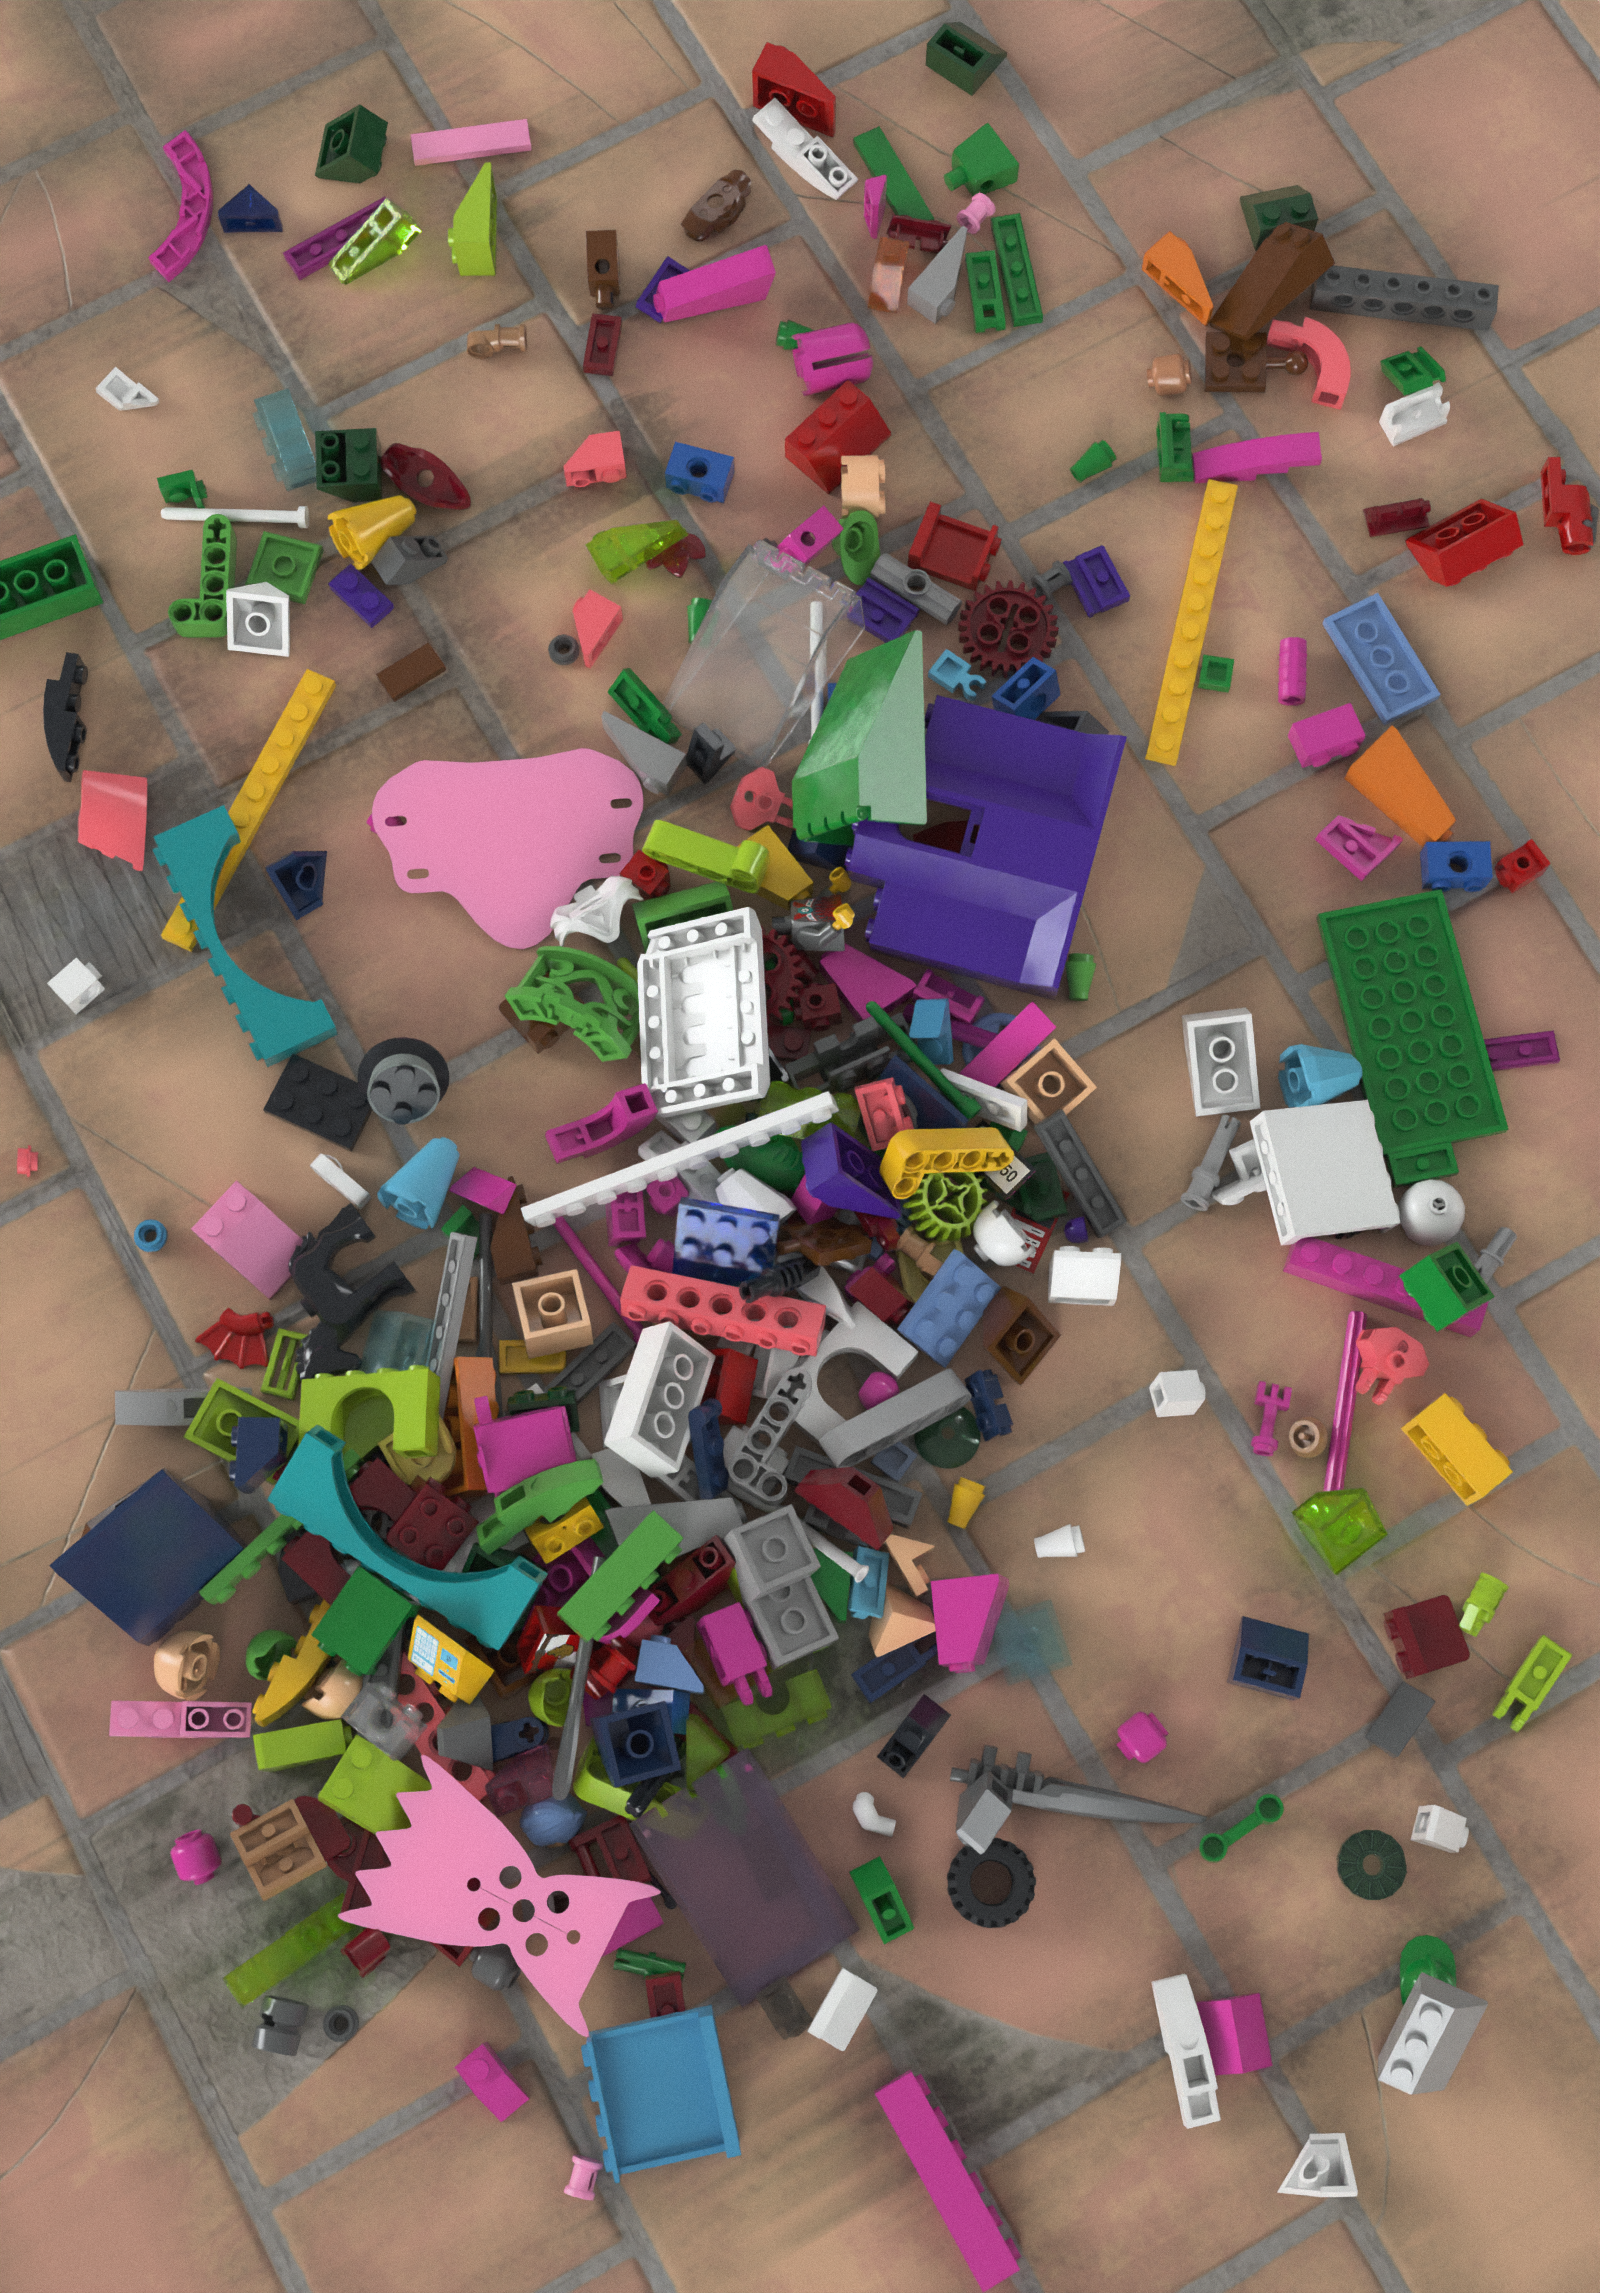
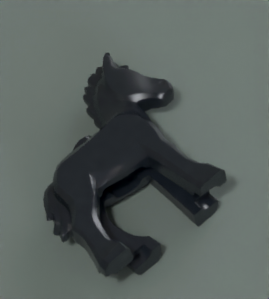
M352 1203L348 1204L345 1208L343 1207L335 1219L327 1227L320 1230L317 1239L310 1231L306 1236H302L301 1246L296 1245L295 1251L288 1263L293 1281L305 1298L300 1302L311 1318L317 1315L320 1319L317 1326L311 1329L309 1334L301 1340L302 1346L296 1351L297 1358L295 1362L298 1363L296 1371L300 1375V1381L302 1379L314 1378V1375L319 1373L337 1376L347 1371H359L362 1367V1360L358 1354L345 1352L340 1347L351 1338L353 1333L366 1321L370 1314L379 1310L386 1302L417 1292L394 1261L355 1291L332 1270L335 1255L342 1248L357 1242L369 1243L376 1238Z

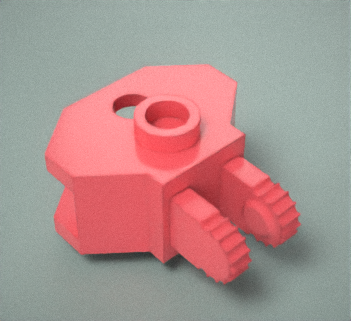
M759 767L741 778L730 805L735 826L750 831L765 822H775L796 830L793 828L792 819L777 815L781 804L793 810L792 799L785 797V793L779 791L773 771ZM747 791L753 794L751 802H747L744 798Z
M1398 1327L1361 1330L1356 1340L1362 1358L1360 1368L1363 1369V1372L1355 1385V1389L1363 1395L1370 1390L1376 1378L1380 1380L1371 1399L1377 1405H1382L1386 1401L1395 1384H1401L1404 1378L1423 1376L1429 1366L1423 1345Z

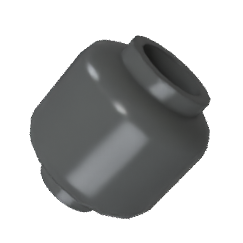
M504 1943L492 1946H475L469 1958L473 1962L472 1976L494 1991L502 1990L504 1987L510 1989L522 1971L517 1965L510 1947Z

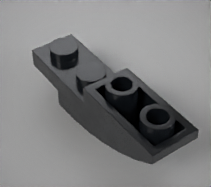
M66 652L60 680L47 679L43 705L44 731L47 746L54 765L65 782H71L73 772L78 771L80 764L78 751L80 743L83 744L85 742L87 734L86 726L77 713L81 708L80 691L81 686L87 682L88 668L79 654Z

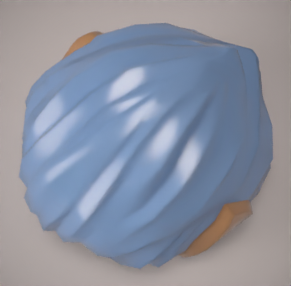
M552 1789L543 1790L530 1796L526 1807L521 1812L520 1828H522V1831L534 1845L547 1846L548 1848L562 1847L578 1834L586 1819L587 1811L583 1809L570 1793L561 1801L553 1797Z

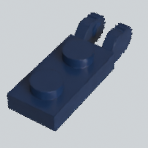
M930 1634L880 1657H875L851 1674V1677L870 1704L924 1667L926 1661L938 1654L937 1643L929 1647V1650L922 1655L919 1654L913 1645Z

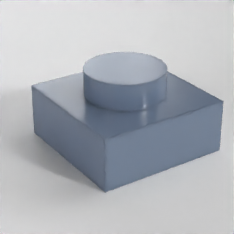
M899 1441L878 1452L872 1459L871 1464L898 1483L917 1458V1454Z

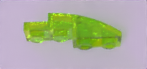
M344 1892L224 1976L222 1980L242 2009L293 1975L358 1926L343 1921L338 1917L345 1897Z

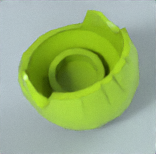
M550 1669L539 1675L530 1686L528 1701L531 1712L536 1718L548 1725L564 1726L573 1681L569 1677L571 1669Z

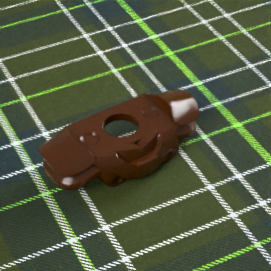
M741 170L731 171L724 177H721L690 208L681 223L685 234L695 241L706 240L713 231L722 233L725 227L731 226L736 222L739 214L745 208L746 202L744 199L751 193V180L747 174ZM718 196L724 199V203L718 208H711L707 205L712 197Z

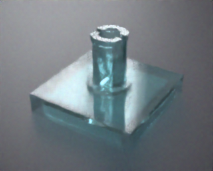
M1051 1599L1000 1615L992 1641L1007 1686L1073 1665Z

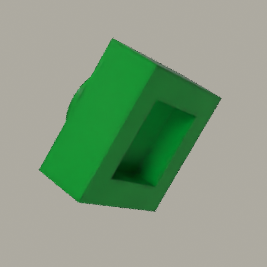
M1203 655L1198 688L1229 693L1234 659Z

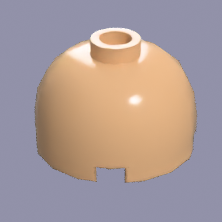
M183 1630L175 1632L161 1644L154 1655V1673L157 1683L164 1691L185 1701H195L205 1694L207 1689L202 1687L206 1684L208 1677L210 1680H214L220 1661V1648L218 1643L212 1642L211 1638H214L212 1635L200 1631Z
M337 1654L332 1658L337 1664L334 1667L325 1668L319 1679L305 1694L304 1699L307 1701L301 1704L311 1714L325 1720L342 1719L349 1712L356 1715L360 1711L364 1674L360 1677L349 1671L344 1666L347 1661Z

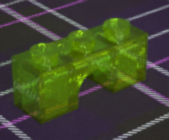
M817 1668L785 1681L790 1701L787 1708L779 1714L769 1715L759 1709L755 1698L753 1699V1704L748 1706L743 1705L740 1699L721 1707L736 1747L744 1746L745 1751L764 1744L762 1737L776 1733L777 1738L796 1731L794 1724L806 1719L809 1725L828 1718L826 1711L831 1710L832 1706Z

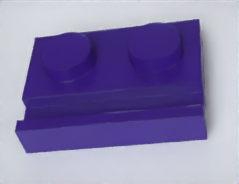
M1103 545L1075 556V559L1071 561L1066 560L1063 562L1071 575V585L1089 618L1093 617L1096 613H1103L1130 600V594Z
M869 577L843 610L845 618L885 643L903 636L915 617L917 618L919 615V608Z

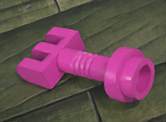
M1259 1380L1254 1404L1264 1406L1260 1435L1252 1437L1251 1446L1254 1447L1253 1452L1255 1454L1273 1456L1274 1451L1278 1449V1441L1273 1439L1277 1410L1287 1411L1289 1409L1292 1388L1285 1386L1282 1398H1278L1279 1385L1272 1383L1269 1395H1265L1266 1382Z

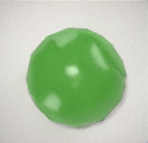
M267 1629L256 1634L250 1641L246 1651L245 1665L248 1672L258 1680H267L274 1662L280 1663L283 1655L291 1657V1649L296 1648L297 1641L290 1634L280 1630Z

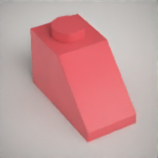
M589 589L584 598L580 597L576 601L572 613L585 666L591 669L622 623L623 616L621 606Z

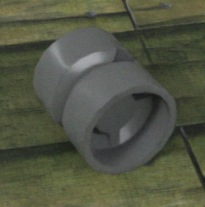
M264 1995L259 2014L263 2019V2023L256 2026L251 2046L272 2053L296 2056L301 2039L297 2029L304 2025L309 2005L296 2000Z

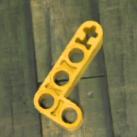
M992 1127L907 1129L896 1133L891 1138L881 1162L879 1173L892 1195L897 1199H905L917 1191L924 1173L999 1171L1013 1161L1014 1152L1000 1131Z

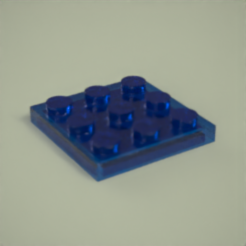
M681 1197L678 1206L672 1274L739 1287L745 1281L759 1277L763 1270L772 1267L775 1263L780 1215Z

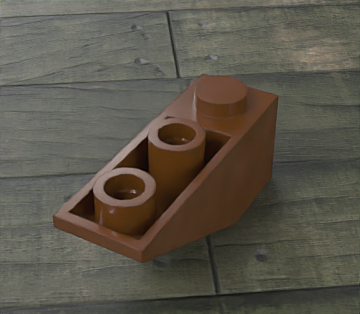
M513 1176L508 1177L507 1181L516 1184ZM523 1184L516 1185L504 1214L499 1213L490 1246L497 1278L501 1286L539 1276L537 1266L543 1265L539 1247H532L529 1235L535 1234L534 1227L524 1220L521 1211V1204L527 1203Z

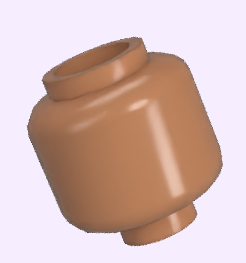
M1180 353L1156 357L1152 362V368L1147 369L1149 388L1155 387V391L1159 396L1185 392L1187 385L1192 384L1189 359L1185 360Z

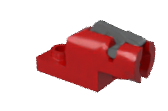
M1548 457L1540 472L1544 527H1557L1562 552L1570 555L1588 553L1596 542L1599 509L1590 504V496L1586 486L1565 485L1566 471L1561 469V457Z

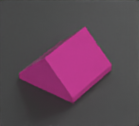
M1260 1993L1196 2002L1215 2075L1241 2074L1273 2066Z

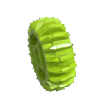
M975 1172L924 1173L919 1188L909 1197V1202L904 1203L902 1206L907 1209L911 1208L912 1214L907 1219L910 1221L916 1219L918 1222L915 1230L922 1231L925 1229V1238L936 1237L938 1242H945L947 1239L950 1242H955L960 1237L966 1238L970 1236L977 1216L982 1211L981 1208L989 1204L988 1201L982 1199V1195L986 1194L989 1189L981 1188L979 1184L984 1177H975ZM943 1174L952 1177L958 1185L952 1184L949 1178H945ZM953 1192L952 1195L947 1197L944 1203L938 1204L940 1201L944 1199L945 1196H947V1194ZM933 1211L939 1212L943 1219L947 1218L949 1223L940 1220Z

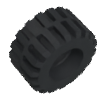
M994 1838L987 1850L981 1855L972 1847H963L956 1857L953 1858L947 1873V1890L954 1908L963 1918L981 1927L1000 1928L1019 1920V1917L1027 1912L1035 1896L1036 1877H1034V1868L1032 1863L1028 1861L1027 1855L1017 1848L1015 1844L1000 1838ZM987 1861L1002 1864L1010 1873L1012 1880L1010 1893L1003 1901L997 1904L981 1902L976 1898L971 1889L970 1881L973 1871L977 1866Z

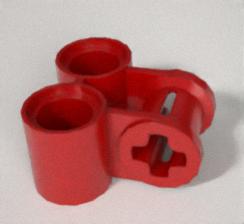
M621 1635L611 1639L612 1643L603 1644L595 1640L592 1646L585 1692L594 1700L600 1699L608 1691L615 1694L617 1691L616 1686L628 1671L636 1669L632 1662L635 1660L638 1651ZM575 1665L570 1671L569 1677L571 1680H573Z

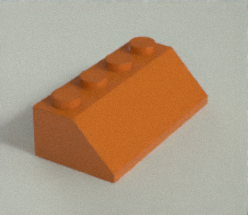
M493 1357L454 1358L443 1422L455 1442L456 1463L449 1477L441 1483L447 1488L444 1494L451 1499H454L456 1495L462 1499L489 1495L483 1469L479 1467L478 1446L473 1426L479 1423L474 1398L487 1396L492 1420L497 1419L499 1414V1406L495 1394L496 1372L493 1368Z

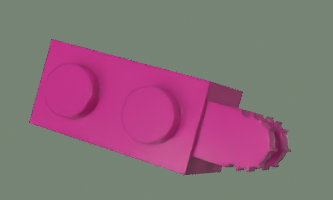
M740 1602L703 1616L696 1623V1626L722 1686L726 1687L734 1684L743 1705L748 1706L753 1704L754 1698L746 1678L753 1676L762 1697L767 1698L771 1696L773 1690L764 1670L767 1666L765 1661L767 1660V1652L762 1642L757 1641L752 1631L753 1620L750 1613L746 1609L743 1610Z

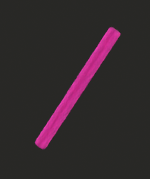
M1351 1311L1348 1314L1322 1497L1323 1503L1332 1506H1338L1342 1502L1357 1394L1355 1385L1359 1380L1361 1356L1356 1340L1361 1330H1366L1367 1314L1360 1311Z

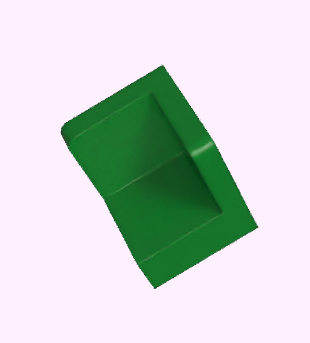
M462 1205L443 1225L441 1231L448 1240L451 1232L477 1237L474 1261L479 1255V1222L475 1219L473 1213Z

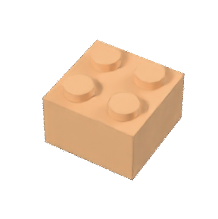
M1055 1038L1046 1041L999 1083L1006 1092L1027 1099V1116L1034 1124L1039 1123L1059 1109H1062L1067 1115L1097 1088Z
M577 1269L512 1283L529 1359L594 1344L591 1323Z

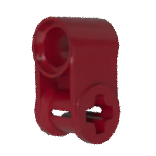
M366 1927L347 1943L340 1952L346 1955L351 1963L360 1971L359 1975L363 1979L387 1958L386 1955L391 1948L379 1929Z

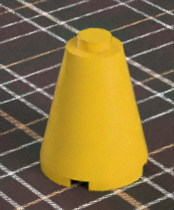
M398 495L334 511L328 515V520H333V525L328 528L332 540L342 557L345 559L350 556L355 562L352 565L357 570H361L371 563L389 537L400 536L415 522L414 515H416V509L410 499H405L403 496Z

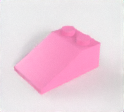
M235 1181L191 1228L203 1242L269 1300L292 1277L289 1272L288 1263L295 1251L296 1245L301 1246L302 1239L238 1181Z

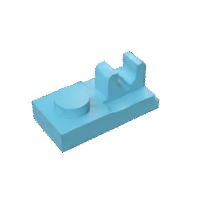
M857 1546L853 1550V1559L861 1565L869 1566V1571L866 1577L859 1583H856L851 1575L847 1609L851 1611V1617L865 1619L868 1616L882 1618L889 1553Z

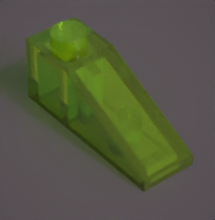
M386 198L332 258L328 265L341 283L347 285L401 254L422 230L406 210Z
M678 520L610 528L607 531L597 533L592 538V541L585 545L601 574L613 584L689 534Z

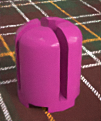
M846 323L791 336L798 343V348L792 349L797 377L804 378L807 390L802 391L804 396L838 389L847 380L856 385L864 383L869 379L873 368L872 355H869L867 352H857L868 350L871 347L867 334L858 324Z

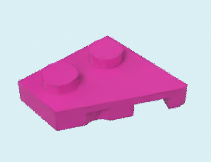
M1340 815L1331 821L1315 838L1322 847L1361 882L1403 841L1400 836L1394 835L1390 838L1375 833L1376 828L1365 824H1357L1353 820Z

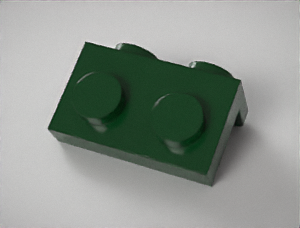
M556 1386L547 1389L548 1393L534 1394L533 1390H522L515 1392L514 1397L508 1398L507 1409L510 1415L543 1407L565 1406L571 1433L580 1432L576 1390H568L566 1386Z

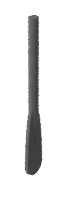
M481 1213L479 1214V1345L475 1357H493V1368L496 1372L495 1394L499 1406L497 1418L503 1417L501 1381L497 1356L493 1346L492 1254L490 1250L492 1242V1214Z
M594 1556L591 1576L607 1558ZM581 1637L579 1640L569 1707L562 1732L552 1785L553 1797L556 1800H564L571 1787L581 1708L594 1638L588 1643Z

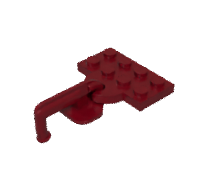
M309 1796L295 1798L294 1801L325 1862L327 1861L329 1868L338 1878L348 1882L340 1914L349 1910L371 1906V1899L355 1873L360 1870L381 1869L391 1866L390 1859L377 1836L345 1816L339 1819L335 1810L321 1803L317 1798ZM246 1804L237 1805L232 1811L233 1821L239 1828L260 1817L253 1814L250 1806Z

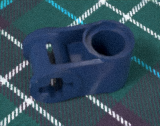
M524 1717L511 1722L491 1725L493 1763L518 1756V1754L544 1746L550 1736L548 1725L534 1717ZM529 1725L539 1729V1733L534 1735V1741L531 1738L525 1737V1732L530 1730Z

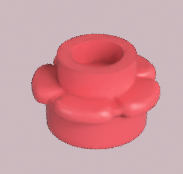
M28 1145V1148H18L17 1174H27V1177H30L31 1171H37L38 1152H31V1145Z

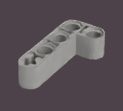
M800 1367L791 1368L783 1375L728 1465L729 1477L735 1486L770 1506L778 1505L786 1498L787 1481L781 1473L768 1466L767 1463L812 1391V1378L805 1369ZM798 1379H802L804 1390L801 1388L796 1389L791 1402L787 1398L791 1392L790 1380L796 1382ZM776 1406H783L788 1410L789 1415L783 1421H776L770 1416L771 1409ZM756 1435H767L771 1440L770 1446L764 1450L756 1449L752 1445V1440ZM740 1463H748L752 1466L753 1472L750 1477L741 1479L734 1474L735 1467ZM767 1481H778L782 1486L781 1492L776 1496L770 1497L766 1495L762 1488Z

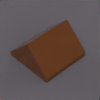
M522 1629L511 1633L499 1651L483 1646L473 1634L468 1636L464 1641L472 1654L495 1670L489 1681L499 1697L504 1701L532 1684L539 1675L546 1672L524 1674L516 1644L523 1632Z

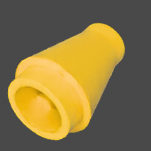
M960 1477L958 1484L954 1483L947 1522L966 1529L969 1520L985 1497L983 1494L985 1486Z

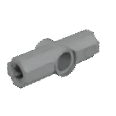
M887 553L879 557L870 573L871 578L945 625L952 622L962 605L960 599L931 582L929 575L925 571L919 569L912 570ZM912 586L921 587L923 590L919 592H914L909 588Z

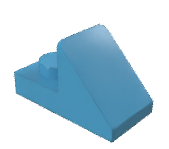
M949 998L918 999L915 1003L909 1038H917L918 1048L934 1065L951 1064L954 1062Z

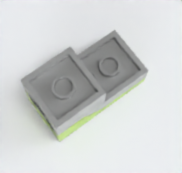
M792 1504L736 1527L722 1539V1542L736 1561L727 1583L736 1602H740L743 1610L746 1609L751 1615L754 1636L757 1641L762 1642L767 1652V1660L765 1661L769 1673L812 1652L816 1653L827 1648L839 1639L810 1577L821 1565Z

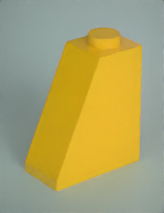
M769 825L747 839L761 844L769 851L770 864L759 891L755 894L788 911L791 909V901L812 898L813 881Z

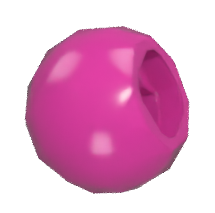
M873 1372L863 1384L858 1397L865 1409L869 1410L898 1395L900 1390L898 1383L890 1374Z

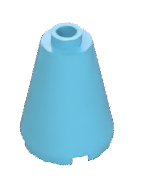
M445 1137L440 1139L433 1138L381 1186L377 1192L381 1204L386 1209L390 1205L398 1210L396 1217L411 1226L426 1230L430 1225L432 1229L437 1223L460 1157L459 1152L456 1150L457 1145Z

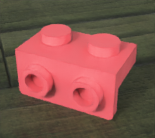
M893 1077L855 1087L856 1097L872 1152L887 1148L891 1138L896 1133L902 1130L914 1129L911 1117L904 1116L901 1106L906 1104L903 1088L901 1085H895Z

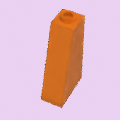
M1392 725L1350 766L1344 779L1420 846L1424 847L1426 842H1448L1454 835L1450 830L1455 824L1456 819L1398 730Z

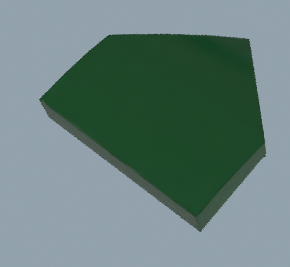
M1048 1152L1024 1158L1036 1171L1007 1200L998 1192L995 1194V1197L1036 1222L1069 1215L1058 1169Z

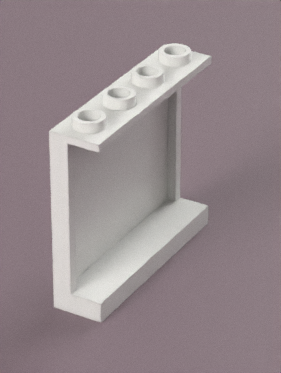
M1368 1100L1265 1110L1250 1121L1281 1246L1294 1244L1301 1238L1372 1229H1380L1381 1233H1386L1400 1224L1399 1207L1394 1201L1391 1177L1386 1171L1383 1147L1378 1141L1374 1126L1375 1117L1373 1112L1370 1111Z

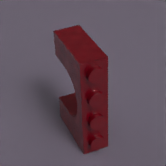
M379 1458L374 1462L367 1461L356 1474L358 1479L349 1487L360 1512L366 1510L379 1511L388 1515L394 1521L398 1519L416 1495ZM307 1531L302 1537L296 1536L284 1548L286 1554L281 1559L331 1606L351 1575L339 1563L332 1542L321 1535H314Z

